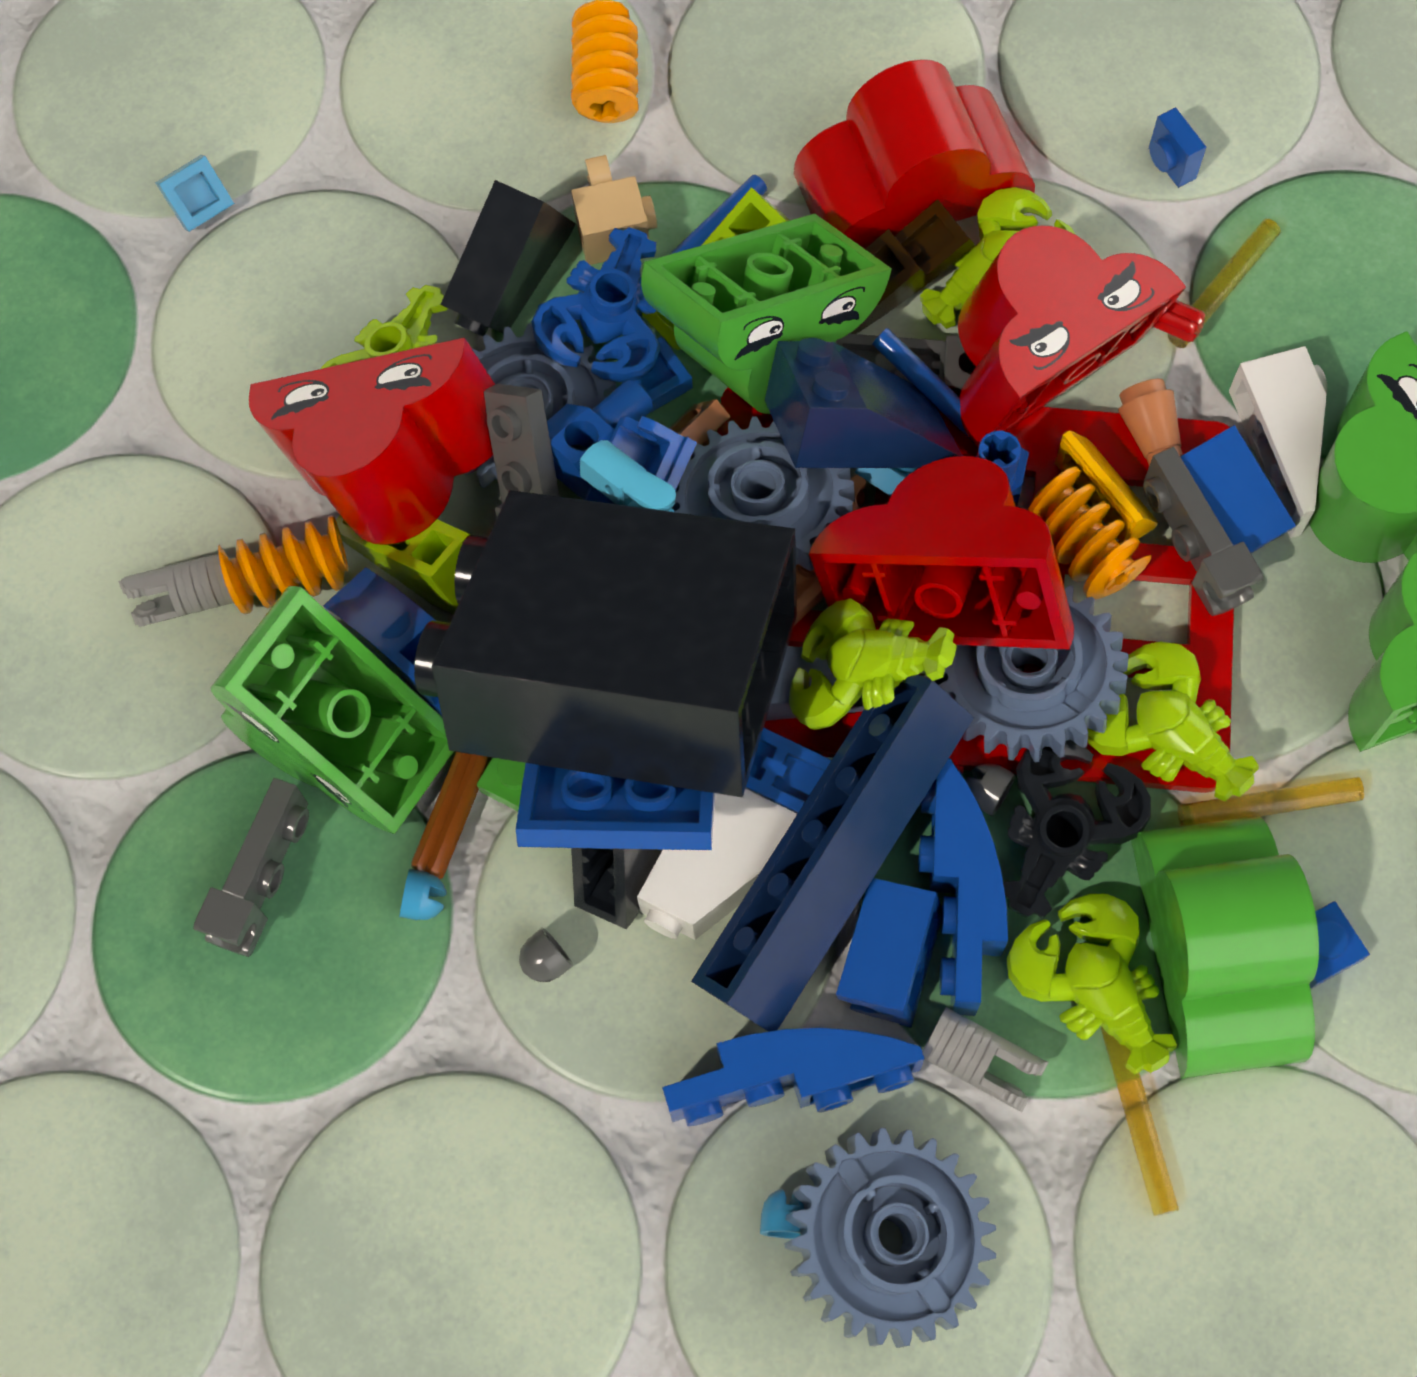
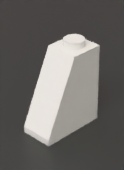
M746 788L743 798L715 793L712 850H662L637 896L640 912L646 915L645 924L658 933L672 939H677L679 933L694 940L740 905L797 813Z

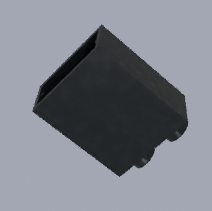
M509 490L489 537L469 535L460 548L454 582L455 596L459 605L451 622L433 620L428 622L422 631L417 646L414 667L415 685L419 694L438 697L449 751L743 798L797 617L795 528Z

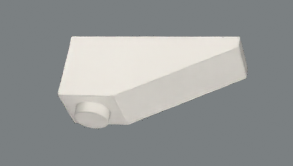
M1306 346L1240 363L1229 389L1230 396L1259 465L1296 524L1288 532L1290 538L1300 536L1315 511L1327 396L1325 374L1319 365H1313Z

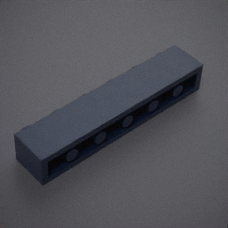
M920 675L907 677L893 689L895 698L891 703L863 710L691 980L692 983L768 1032L777 1031L974 719L969 712L931 679Z

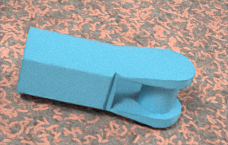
M601 440L593 444L580 458V477L615 504L674 512L671 507L675 504L676 500L675 489L669 483L647 472L645 468L608 440Z

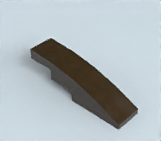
M938 199L895 236L888 229L865 248V250L892 268L886 289L877 306L867 319L850 334L859 333L885 316L930 283L975 246Z

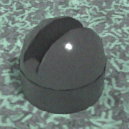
M988 762L975 766L971 770L974 778L968 777L965 781L981 811L993 817L1006 799L1015 781L1016 774L1001 765Z
M543 927L529 937L520 949L519 964L523 973L538 982L553 981L573 966L566 952Z

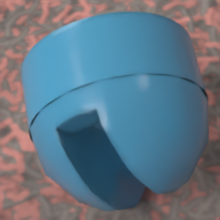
M409 869L399 917L413 920H428L437 916L443 910L444 905L436 900L429 899V896L444 897L447 895L443 882L428 872Z
M783 1189L770 1194L763 1205L760 1234L784 1239H794L800 1236V1228L792 1225L785 1218L787 1214L793 1211L804 1210V1204L793 1194L790 1204H786V1195Z

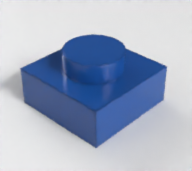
M1175 107L1157 116L1148 149L1155 166L1161 172H1166L1179 188L1197 178L1207 147Z
M662 336L658 338L661 349L652 371L639 380H635L650 396L653 403V410L651 412L693 389L691 375Z
M1336 901L1315 911L1319 936V961L1316 975L1309 983L1311 989L1360 963L1370 955Z

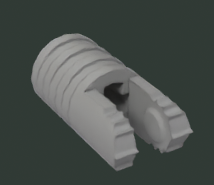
M218 553L126 576L121 581H118L123 594H126L128 599L141 598L142 596H150L166 591L169 593V595L157 597L154 600L141 602L140 605H136L131 615L135 625L139 627L234 603L223 579Z
M945 1007L922 1051L925 1060L1020 1112H1023L1029 1098L1019 1087L987 1072L994 1055L1014 1065L1020 1071L1035 1076H1042L1049 1063Z

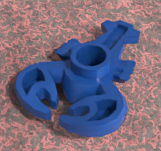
M628 227L623 231L614 228L609 234V242L616 250L611 252L608 260L603 263L601 270L592 267L588 262L582 260L571 271V276L566 278L569 286L583 293L555 297L540 304L531 323L535 343L545 356L561 365L578 367L581 357L569 350L563 343L568 342L571 344L576 353H584L583 336L575 321L580 320L586 335L595 344L610 341L597 353L596 358L602 362L593 361L591 373L604 380L616 382L635 381L652 371L661 349L655 332L637 314V312L652 314L657 311L647 303L643 296L641 284H639L642 264L640 259L655 257L657 242L649 240L647 233ZM607 359H617V360H618V361H615V362H603V361H605V360H607Z

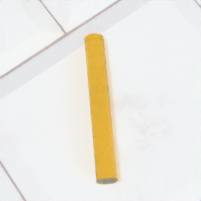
M1263 219L1191 305L1205 313V323L1278 237L1281 229L1275 221ZM1168 334L1170 342L1178 348H1185L1190 343Z
M1359 777L1243 794L1240 797L1231 796L1226 802L1220 799L1178 805V818L1180 825L1184 826L1252 816L1261 817L1350 803L1364 799V787Z
M1101 1026L1100 1029L1153 1215L1160 1216L1179 1211L1140 1072L1134 1075L1125 1067L1131 1051L1125 1045H1120Z

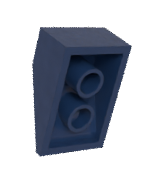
M818 338L777 342L765 402L795 468H920L940 459L963 456L936 406L912 383L834 342H826Z

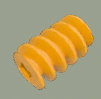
M595 0L585 3L575 10L572 17V104L580 115L601 123L626 121L634 117L639 110L638 98L636 97L638 93V80L636 79L638 75V62L636 61L638 58V45L636 44L638 28L629 20V10L622 3L612 0Z
M1074 466L1061 472L1049 481L1034 496L1028 510L1037 514L1047 524L1053 545L1056 546L1055 553L1058 563L1063 565L1071 563L1068 570L1070 578L1076 582L1086 581L1083 587L1084 595L1087 598L1092 596L1096 600L1116 593L1127 586L1146 568L1151 560V555L1133 561L1131 555L1139 546L1140 541L1137 537H1132L1118 543L1116 538L1125 526L1124 521L1117 519L1106 525L1101 522L1110 510V505L1105 501L1092 507L1087 505L1096 488L1093 484H1087L1075 490L1072 486L1081 475V470L1079 467Z
M334 515L328 516L327 534L321 535L313 523L308 521L305 522L304 540L301 541L296 539L289 527L282 528L281 546L278 547L274 546L266 533L259 534L258 552L252 553L245 541L238 539L236 542L235 558L229 559L220 544L218 546L220 566L228 593L234 604L243 614H249L253 611L254 595L268 609L276 602L277 589L283 593L288 586L299 587L300 583H302L311 596H318L321 593L322 577H325L332 589L335 591L341 590L344 586L345 571L348 572L349 570L343 541Z

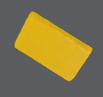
M1070 430L1063 434L1055 464L1062 472L1074 466L1079 467L1081 475L1073 486L1079 489L1087 484L1094 485L1096 488L1095 493L1087 503L1091 507L1103 501L1109 503L1110 510L1102 519L1105 524H1109L1117 519L1124 521L1125 526L1117 536V539L1120 542L1132 537L1139 539L1155 529L1158 525L1157 519L1093 443L1086 437Z

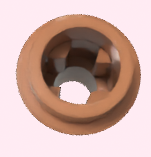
M1160 378L1146 380L1123 390L1119 395L1122 406L1118 409V412L1144 458L1147 459L1148 465L1150 466L1153 455L1175 447L1179 456H1182L1174 391L1167 389L1164 380Z

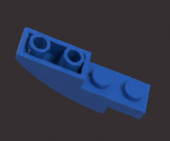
M365 567L325 603L323 607L404 683L406 682L419 694L414 677L417 646L427 623L436 620L388 581ZM419 694L442 716L438 697Z
M948 758L920 803L921 813L931 814V836H920L918 869L919 872L930 873L929 891L954 894L953 897L943 896L941 932L942 934H952V958H941L940 995L951 996L950 1009L960 1015L975 1016L981 1004L982 955L1002 956L1008 943L1007 905L1000 864L983 813L967 782L951 759Z
M830 1028L784 1029L750 1034L716 1043L721 1069L664 1086L662 1089L672 1122L685 1119L689 1127L716 1120L724 1115L723 1106L745 1099L748 1107H757L776 1101L785 1096L783 1087L789 1085L794 1086L800 1108L815 1104L817 1112L820 1113L834 1110L853 1102L852 1092L876 1085L878 1093H886L913 1083L915 1080L912 1073L921 1070L925 1058L920 1046L888 1036L856 1030Z

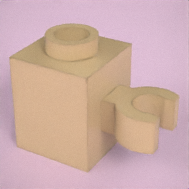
M606 155L585 159L589 186L571 190L577 229L586 262L590 265L605 262L608 260L611 252L616 250L609 242V234L614 228L623 231L628 227L647 233L648 239V230L657 228L656 214L651 196L641 197L635 176L612 181Z

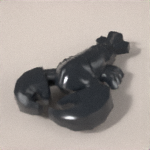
M1072 740L1065 741V753L1062 758L1051 747H1044L1039 762H1034L1029 749L1026 748L1016 767L1018 789L1027 798L1035 816L1032 818L1027 813L1025 807L1021 805L1014 808L1015 815H1012L1010 821L1011 827L1008 828V837L1010 840L1028 849L1024 854V863L1020 870L1022 873L1020 881H1005L1003 885L1005 898L1009 899L1008 908L1025 918L1032 914L1044 918L1052 910L1044 893L1048 888H1052L1060 877L1064 876L1066 870L1082 880H1090L1094 877V873L1102 868V863L1108 860V853L1088 850L1090 845L1112 843L1121 845L1137 838L1138 832H1142L1151 818V796L1143 781L1124 767L1107 763L1102 772L1113 780L1118 787L1119 794L1115 797L1108 791L1106 782L1096 780L1095 787L1097 803L1104 820H1095L1091 807L1081 795L1065 793L1052 797L1048 789L1075 782L1085 774L1080 768L1073 770L1063 768L1061 762L1065 760H1078L1090 764L1094 754L1086 747L1082 748Z

